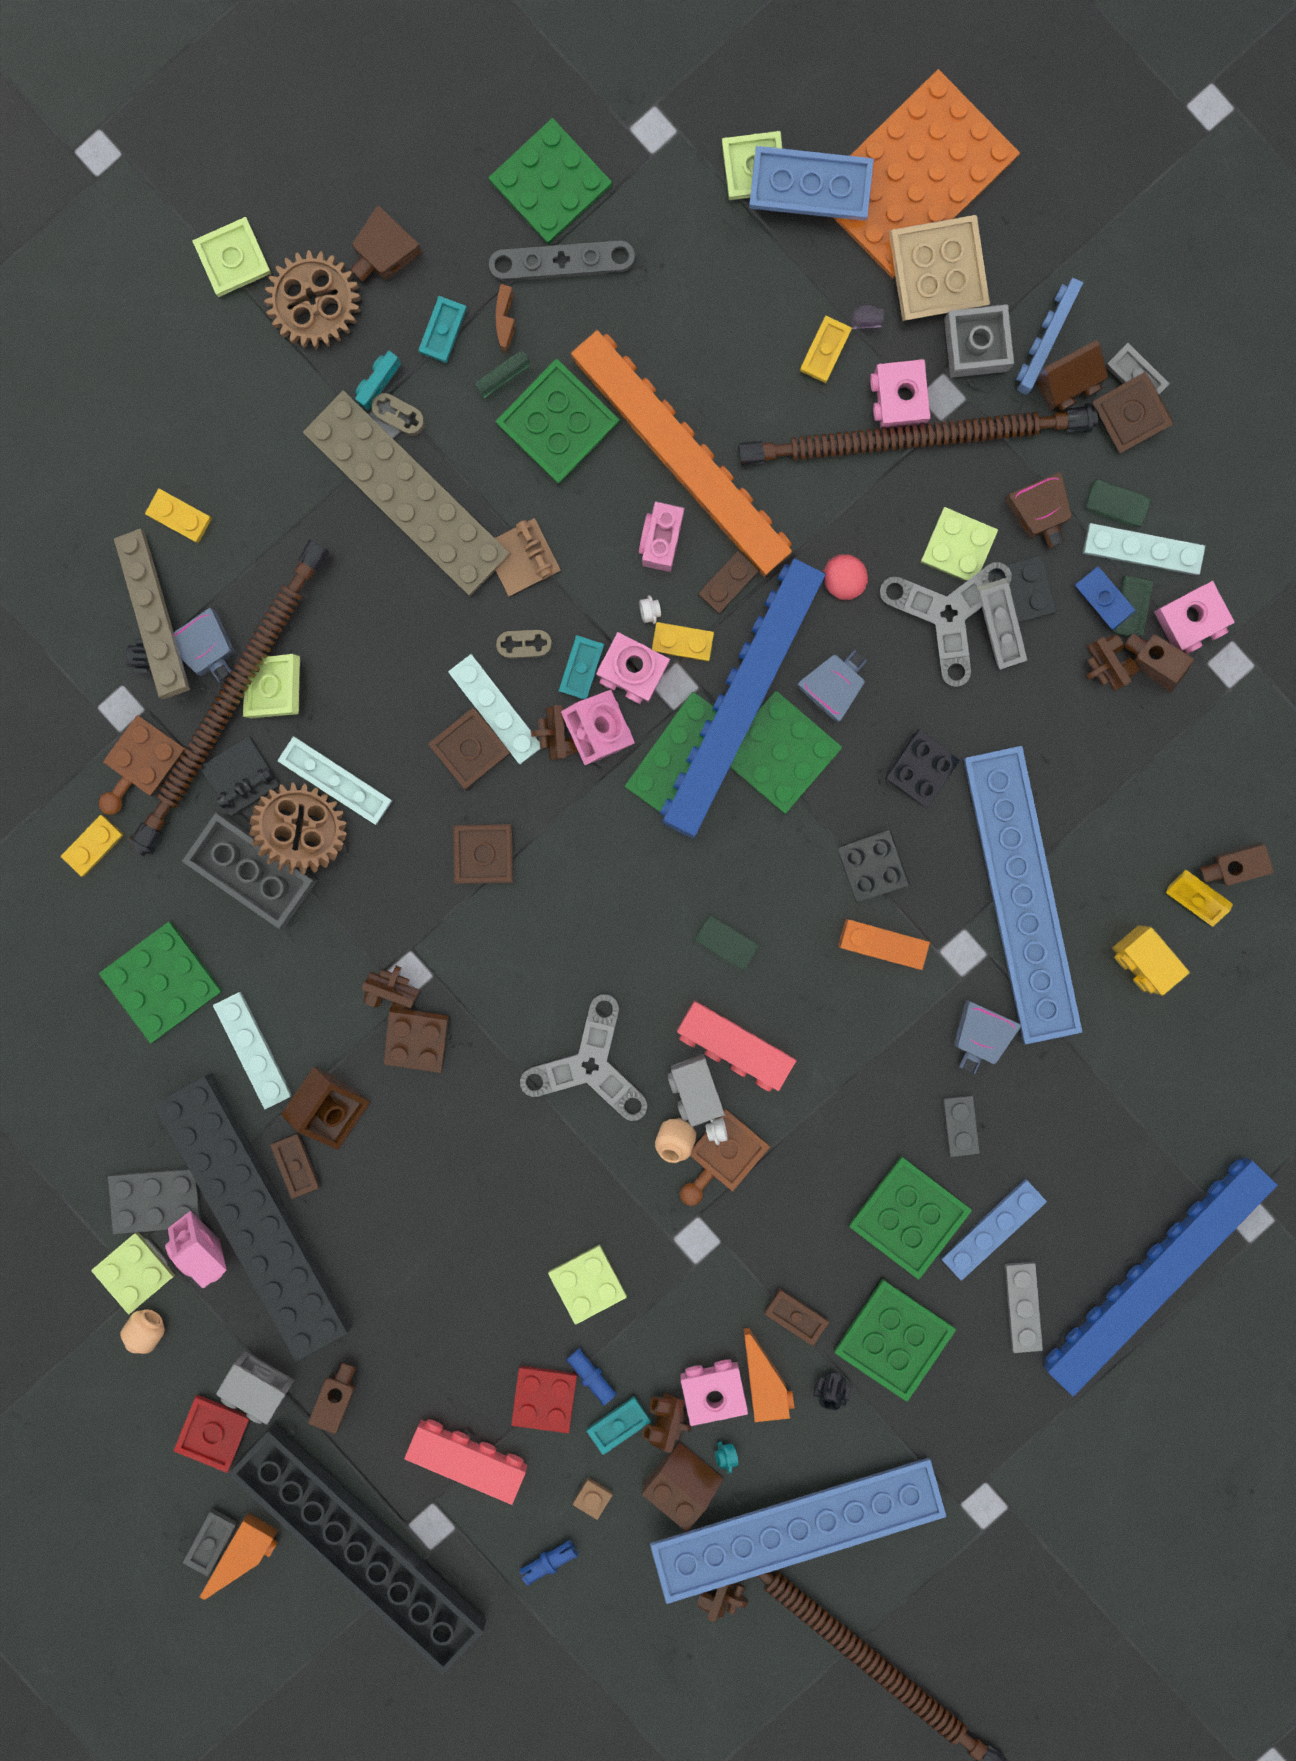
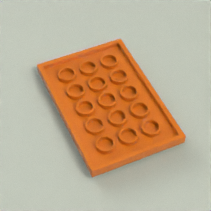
M938 69L850 155L874 158L867 220L834 219L894 279L896 276L889 231L955 219L1018 158L1020 152Z

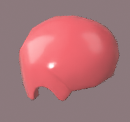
M838 554L828 560L823 569V573L826 574L824 577L826 589L839 600H852L863 593L868 584L866 567L857 557L851 554Z

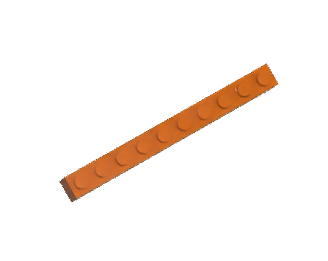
M596 330L571 353L573 362L744 556L759 570V573L764 578L767 577L791 555L792 550L789 547L792 543L784 533L780 532L777 534L770 526L773 523L770 517L763 510L758 512L751 505L753 499L744 488L740 490L736 488L731 482L734 479L732 474L724 466L719 468L712 459L715 456L705 444L699 446L692 438L695 436V433L685 422L680 424L673 416L676 413L673 407L665 399L661 402L654 395L656 389L647 378L643 380L639 378L634 372L637 370L634 363L626 355L622 358L615 350L618 346L607 333L602 336Z

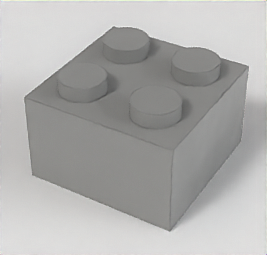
M1008 305L948 311L944 323L950 378L1008 372L1011 369L1014 359Z
M704 1054L671 1065L672 1073L668 1074V1080L673 1094L677 1092L680 1094L681 1100L677 1101V1106L683 1122L689 1120L692 1127L725 1115Z
M244 1351L233 1364L216 1395L221 1397V1402L226 1406L234 1409L238 1407L246 1412V1416L253 1422L259 1424L263 1422L267 1425L295 1380Z

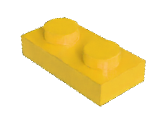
M825 315L800 371L827 383L852 328Z
M161 489L157 490L145 512L147 516L196 543H199L212 520L210 516Z
M656 622L652 650L660 654L709 662L714 632Z
M100 815L60 857L81 877H85L124 834L106 816Z
M1184 870L1168 886L1166 891L1168 895L1212 927L1230 912L1233 903L1187 870Z

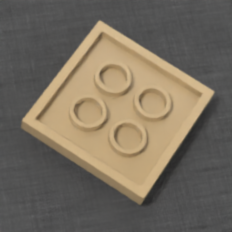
M977 215L889 231L902 321L944 314L953 310L990 305Z

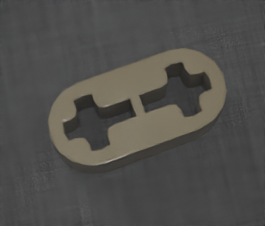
M381 393L373 399L372 411L376 418L409 436H416L424 429L425 420L417 408L387 393ZM387 401H390L389 405L397 412L394 415L386 411L382 415L378 405L380 403L386 404ZM414 414L416 415L415 419L418 425H411L408 429L406 428V422L400 417L404 415L411 418Z
M543 630L507 631L499 635L496 647L501 656L508 659L543 657L550 652L552 641L550 636ZM536 636H541L543 641H547V645L542 646V651L538 652L534 646H526V642H533L536 640ZM508 637H512L515 643L522 642V647H514L512 653H508L507 649L502 648L501 645L507 642Z

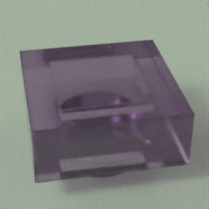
M876 305L860 306L859 310H854L852 315V329L882 327L885 320L884 308L876 309Z

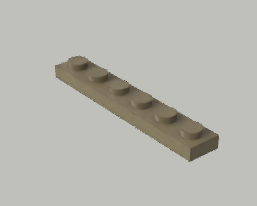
M140 528L114 538V542L158 697L164 700L186 692L190 688L145 532Z

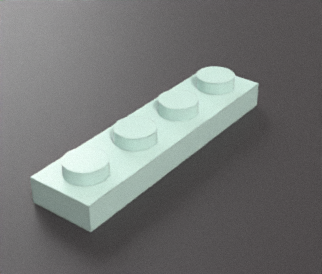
M1090 523L1087 528L1082 554L1198 576L1200 575L1205 546Z
M472 654L448 671L520 765L541 749L540 742L536 737H531L530 729Z
M294 736L278 759V762L375 825L379 823L393 801Z
M238 992L214 1004L213 1007L264 1109L293 1096L242 993Z

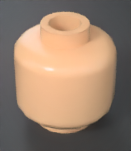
M681 1118L664 1121L656 1137L655 1148L661 1158L667 1162L677 1163L684 1161L692 1153L696 1141V1131L687 1121L683 1122Z
M149 1309L139 1310L130 1316L120 1334L128 1351L135 1354H147L153 1351L159 1343L165 1328L163 1320L158 1313Z

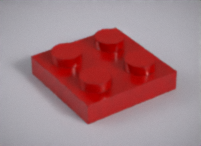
M519 1366L511 1426L569 1433L577 1373Z
M197 1394L174 1452L228 1473L250 1419L245 1413Z

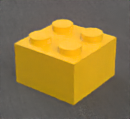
M1138 925L1112 947L1117 953L1114 956L1115 960L1124 970L1129 969L1134 973L1136 977L1133 978V981L1143 992L1148 991L1150 994L1154 993L1163 996L1190 973L1152 927Z

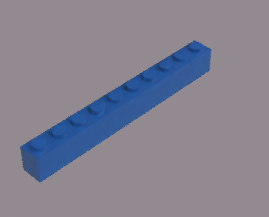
M795 558L791 566L784 565L777 579L782 582L778 592L772 590L764 606L769 608L765 618L758 616L751 630L756 633L752 644L746 641L738 656L743 659V662L739 669L732 668L725 682L730 687L726 695L719 694L712 708L717 713L712 722L706 720L699 734L704 739L699 748L693 746L686 760L691 765L686 774L680 772L673 786L678 791L673 800L667 798L660 812L661 815L665 816L662 824L694 839L826 575L825 573Z
M1244 1157L1242 1160L1238 1159L1233 1162L1228 1168L1229 1174L1222 1181L1217 1180L1207 1191L1209 1194L1201 1202H1195L1188 1209V1216L1181 1223H1175L1168 1230V1237L1161 1244L1156 1243L1149 1249L1144 1262L1141 1265H1134L1128 1271L1127 1279L1120 1286H1114L1107 1293V1300L1100 1307L1095 1306L1086 1315V1322L1080 1328L1075 1327L1065 1338L1066 1342L1059 1349L1055 1348L1045 1358L1046 1363L1043 1367L1073 1397L1278 1186L1252 1160Z

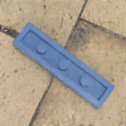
M1072 278L1067 286L1061 285L1054 299L1059 303L1054 312L1049 310L1041 326L1046 330L1041 339L1036 337L1030 348L1029 354L1033 355L1029 365H1022L1016 377V380L1020 381L1017 391L1028 395L1083 282Z
M1024 1179L940 1257L941 1260L962 1281L1047 1201Z

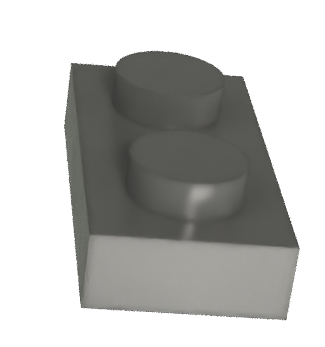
M973 1095L943 1098L949 1156L980 1154Z
M211 1509L183 1564L208 1577L238 1522Z

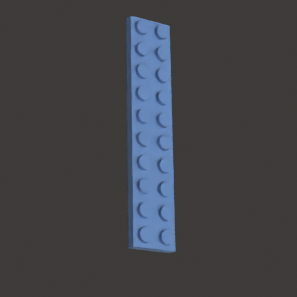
M1019 746L963 758L1019 1024H1021L1020 1031L1023 1044L1026 1045L1082 1033L1023 747Z
M925 1458L649 1544L666 1604L947 1516L931 1460Z

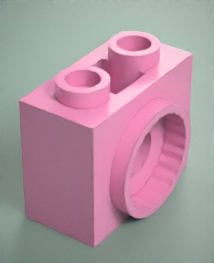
M925 360L877 364L875 373L870 374L872 392L877 391L878 403L873 404L874 420L880 421V429L884 427H904V425L911 426L912 424H927L930 420ZM901 388L909 389L913 395L912 399H901L898 395V390Z
M655 502L653 513H647L639 547V554L643 555L642 566L671 572L683 521L684 508Z
M1213 581L1154 611L1170 644L1181 651L1185 650L1186 654L1202 647L1203 645L1200 641L1208 636L1215 640L1228 633L1229 631L1226 627L1235 623ZM1189 607H1193L1198 612V620L1196 622H1192L1187 617Z
M617 632L596 675L601 678L599 682L601 685L615 691L616 687L621 688L627 692L626 698L638 704H641L643 700L649 703L670 659ZM634 657L639 658L643 663L642 669L637 673H632L626 668L627 661Z
M611 690L579 701L561 711L584 765L615 754L635 744L631 731Z
M189 1211L168 1227L170 1241L165 1244V1248L170 1259L183 1274L192 1277L204 1288L211 1282L219 1280L223 1273L227 1271L220 1239L192 1211Z
M721 1360L715 1362L714 1367L703 1369L701 1365L692 1366L685 1369V1373H681V1383L690 1426L748 1414L738 1362L732 1363L731 1360ZM712 1391H718L723 1397L718 1402H711L707 1399V1395Z

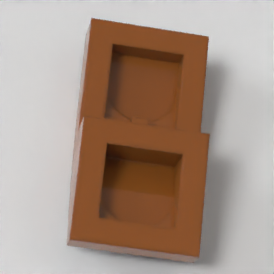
M501 284L496 304V329L501 350L503 353L508 354L516 329L515 319L507 317L514 293L512 287Z

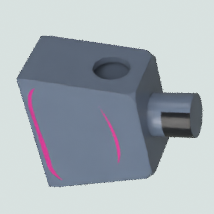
M207 609L174 632L181 659L197 675L203 676L211 671L218 683H222L228 676H232L230 674L231 669L225 661L235 654V650L215 610Z
M853 650L844 662L834 654L802 679L796 687L838 723L865 683L857 672L865 665L867 660L856 650Z
M966 1000L954 1046L966 1051L959 1067L975 1074L982 1059L996 1064L1019 1031L1021 1024Z

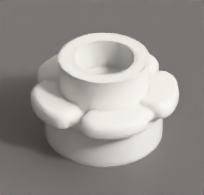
M648 595V599L639 600L642 620L644 623L652 622L656 624V618L661 617L660 605L658 600H652V597Z
M723 1117L710 1120L711 1123L706 1124L709 1141H715L716 1145L727 1141L728 1135Z

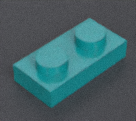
M438 296L419 347V353L447 364L467 307Z
M388 351L385 356L380 355L372 367L374 371L368 380L363 379L355 391V394H357L355 400L365 410L369 411L372 407L373 399L381 394L402 364L395 354Z
M576 635L559 692L583 700L588 698L604 644Z
M634 1395L589 1426L586 1431L602 1455H604L638 1432L646 1424L651 1423V1418Z

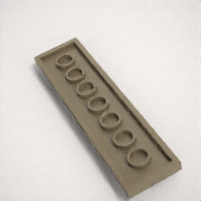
M344 390L303 431L337 467L470 597L511 555Z

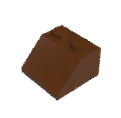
M1098 340L1050 364L1038 375L1035 383L1050 412L1058 407L1060 411H1064L1066 408L1076 404L1075 398L1085 393L1086 397H1090L1103 389L1101 384L1108 376Z
M313 1067L281 1115L297 1132L338 1150L370 1104V1101L336 1077Z
M678 1441L673 1447L672 1453L669 1452L642 1484V1495L687 1532L706 1510L724 1477L681 1441Z

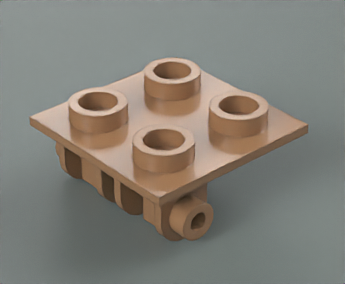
M535 518L528 522L526 520L516 524V528L495 538L511 554L496 570L508 596L561 571Z

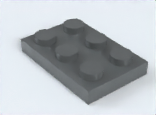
M188 1168L112 1174L108 1176L113 1234L168 1230V1227L189 1211H192L202 1221L199 1187Z

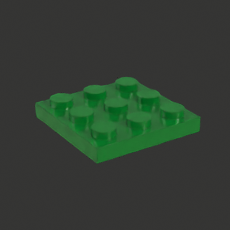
M553 118L488 177L489 182L548 245L612 187V181Z
M556 358L495 422L559 485L620 422V419Z
M775 691L756 713L730 768L786 814L842 749V746L779 692Z
M171 921L167 922L98 973L150 1044L154 1043L223 992Z
M901 1156L848 1226L919 1280L972 1210Z
M882 1279L834 1349V1353L908 1402L955 1333L956 1328Z

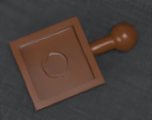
M137 715L103 761V763L119 773L122 778L112 792H106L101 795L98 802L100 810L107 815L118 813L122 808L121 798L132 783L153 797L177 761L180 760L181 754L185 753V748Z
M726 1108L724 1109L725 1115L718 1118L723 1117L728 1140L720 1142V1145H716L715 1141H709L707 1131H705L694 1144L690 1156L702 1165L705 1170L694 1183H687L680 1190V1198L688 1206H695L701 1202L703 1198L702 1190L714 1176L733 1192L770 1148L769 1144Z

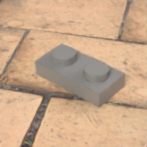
M1129 343L1105 366L1122 383L1147 371L1159 394L1170 384Z

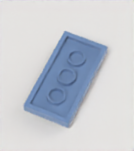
M756 146L749 208L866 221L874 158Z

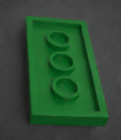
M692 692L624 787L661 812L667 798L673 800L678 791L673 786L680 772L686 774L691 765L686 760L693 746L699 748L704 739L699 734L706 720L712 722L717 711L712 709L713 706Z

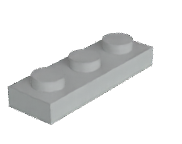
M1003 578L977 587L996 665L999 670L1027 661L1007 579Z
M1034 1262L1005 1264L1012 1352L1043 1351L1036 1265Z

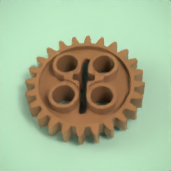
M310 250L307 251L306 259H302L299 253H296V262L294 263L285 258L287 265L285 269L279 266L275 267L280 274L279 277L269 276L274 287H265V291L272 296L264 300L267 306L273 307L266 312L269 318H276L272 325L275 329L282 327L280 335L283 338L291 333L290 342L292 344H295L300 338L303 348H306L309 341H312L315 349H318L321 340L329 347L331 337L340 342L339 332L342 330L349 334L350 331L346 324L347 322L356 324L357 321L351 314L360 312L359 306L353 304V302L361 300V296L358 293H352L359 288L357 282H350L354 275L351 271L344 273L346 266L343 262L335 266L336 259L333 255L325 261V255L322 251L319 252L316 259ZM320 276L329 277V281L324 287L315 286V282ZM291 286H301V291L298 295L288 296V290ZM334 290L338 291L336 295H329ZM312 295L316 296V304L314 305L309 303L310 296ZM332 303L338 305V310L335 314H325L324 311L327 305ZM290 305H296L293 309H288ZM302 313H310L311 315L310 320L306 324L297 323V318Z
M291 783L290 790L288 791L283 785H280L278 794L270 789L267 795L268 798L260 797L259 805H255L254 815L250 819L252 827L249 834L256 836L252 845L261 846L259 856L269 855L267 864H271L275 860L279 862V871L287 865L289 866L290 874L294 872L295 867H299L302 875H305L307 867H310L314 873L317 872L319 864L326 868L329 859L335 860L338 854L337 851L341 852L344 844L341 841H344L346 837V832L343 831L346 822L340 821L343 811H334L337 802L327 803L329 794L326 793L321 797L318 796L317 787L312 792H308L307 784H303L301 790H297L296 785ZM301 806L304 808L300 825L301 834L298 840V850L294 851L292 847L296 832L295 824L298 818L299 807ZM286 810L290 812L291 815H283L282 813H280V811ZM309 816H317L320 821H314ZM276 836L285 837L288 841L281 842L276 839ZM311 841L314 842L317 846L310 847L307 844H305V842Z

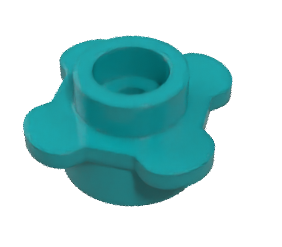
M719 1441L717 1442L718 1450L715 1451L716 1463L719 1468L727 1470L728 1474L732 1473V1468L738 1466V1456L732 1443L722 1445V1442Z

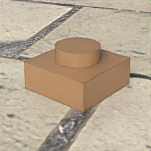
M588 1477L575 1497L573 1506L598 1520L611 1499L613 1492Z

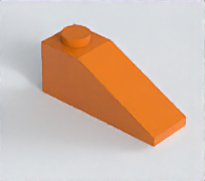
M845 919L838 947L922 970L930 942Z
M750 1328L744 1329L754 1420L755 1422L789 1419V1409H794L792 1391H787L785 1382Z
M248 1513L201 1593L200 1598L203 1600L207 1599L257 1566L264 1555L270 1557L278 1541L273 1539L278 1529Z

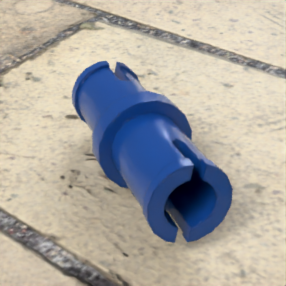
M580 1348L566 1359V1362L571 1365L582 1379L581 1384L584 1387H589L602 1406L616 1396V1391L602 1377L600 1368H595Z
M568 1540L550 1552L545 1551L541 1553L540 1558L520 1568V1575L525 1574L522 1577L525 1584L529 1586L548 1573L552 1575L557 1572L558 1567L577 1558L579 1554L577 1550L573 1551L576 1548L574 1543Z

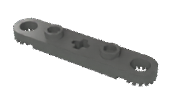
M621 240L502 249L491 255L489 269L495 279L505 282L511 280L521 281L616 272L623 273L633 266L635 253L629 243ZM617 249L626 251L629 256L628 260L623 264H617L612 260V254ZM560 254H564L565 259H570V262L565 263V268H559V264L554 263V260H558ZM500 258L508 259L512 263L511 269L506 273H501L495 268L497 260H500Z

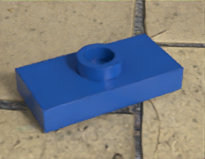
M1099 566L1075 585L1112 630L1116 629L1136 612Z

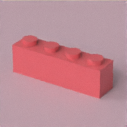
M695 1000L677 1029V1033L681 1034L679 1040L693 1048L698 1044L707 1049L704 1053L706 1056L717 1062H720L721 1059L726 1060L732 1064L730 1069L743 1077L748 1073L757 1078L755 1084L768 1092L772 1088L777 1091L780 1090L796 1063V1059Z
M420 1420L404 1458L405 1460L501 1501L513 1504L527 1470V1464L523 1463L524 1460L510 1453L507 1456L496 1451L497 1449L493 1445L485 1442L475 1443L469 1440L470 1437L460 1431L452 1433L442 1429L443 1425L434 1420Z

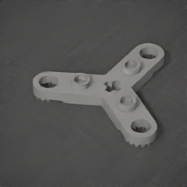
M994 562L987 565L948 596L900 577H890L881 585L880 595L886 604L936 625L941 673L944 681L950 686H962L971 676L965 619L982 607L977 587L989 583L988 574L992 569L999 568L1003 570L1005 578L1010 584L1012 578L1011 571L1003 563ZM891 583H899L903 587V595L898 600H891L886 594V589ZM946 605H951L953 610L958 611V615L953 617V622H947L945 617L941 618L940 614L945 611ZM954 663L961 664L965 669L964 677L957 681L952 680L948 676V668Z
M608 994L596 996L590 1004L579 1053L528 1068L520 1078L522 1091L528 1096L539 1097L588 1083L622 1117L630 1121L641 1119L647 1112L648 1104L645 1096L607 1061L619 1013L617 1000ZM600 1001H608L612 1004L613 1012L610 1016L601 1017L597 1014L596 1005ZM589 1058H594L595 1064L599 1065V1069H593L592 1074L587 1073V1068L582 1066L583 1061L588 1062ZM538 1074L541 1076L543 1086L538 1090L530 1089L526 1083L529 1075ZM632 1097L638 1099L642 1105L641 1110L635 1114L628 1113L624 1107L626 1100Z

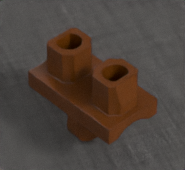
M1117 634L1106 639L1102 637L1087 646L1092 655V658L1087 660L1093 670L1086 674L1087 678L1090 680L1097 676L1102 685L1109 682L1114 691L1132 682L1130 678L1139 671L1135 661L1131 658L1120 663L1115 653L1124 648L1123 642Z
M562 705L547 707L546 718L538 719L539 730L530 731L531 737H539L540 748H549V760H559L566 758L568 755L578 753L573 738H565L564 727H567L561 714V711L564 710Z
M397 965L392 973L383 969L380 975L370 972L362 987V990L365 991L364 1004L379 1007L382 998L393 1001L391 1007L409 1009L413 1006L420 989L408 985L410 979L400 976L402 967Z
M664 1393L663 1397H652L649 1409L651 1413L658 1415L656 1425L646 1424L644 1426L642 1439L650 1442L651 1445L662 1451L672 1453L675 1440H680L682 1430L691 1431L692 1427L689 1423L684 1422L687 1411L683 1410L685 1400L668 1393Z
M735 1583L718 1588L716 1594L711 1591L701 1593L696 1605L709 1613L707 1619L715 1623L718 1617L722 1618L724 1616L728 1603L727 1612L733 1615L737 1607L745 1608L749 1600L742 1595L745 1586L737 1583L733 1591Z

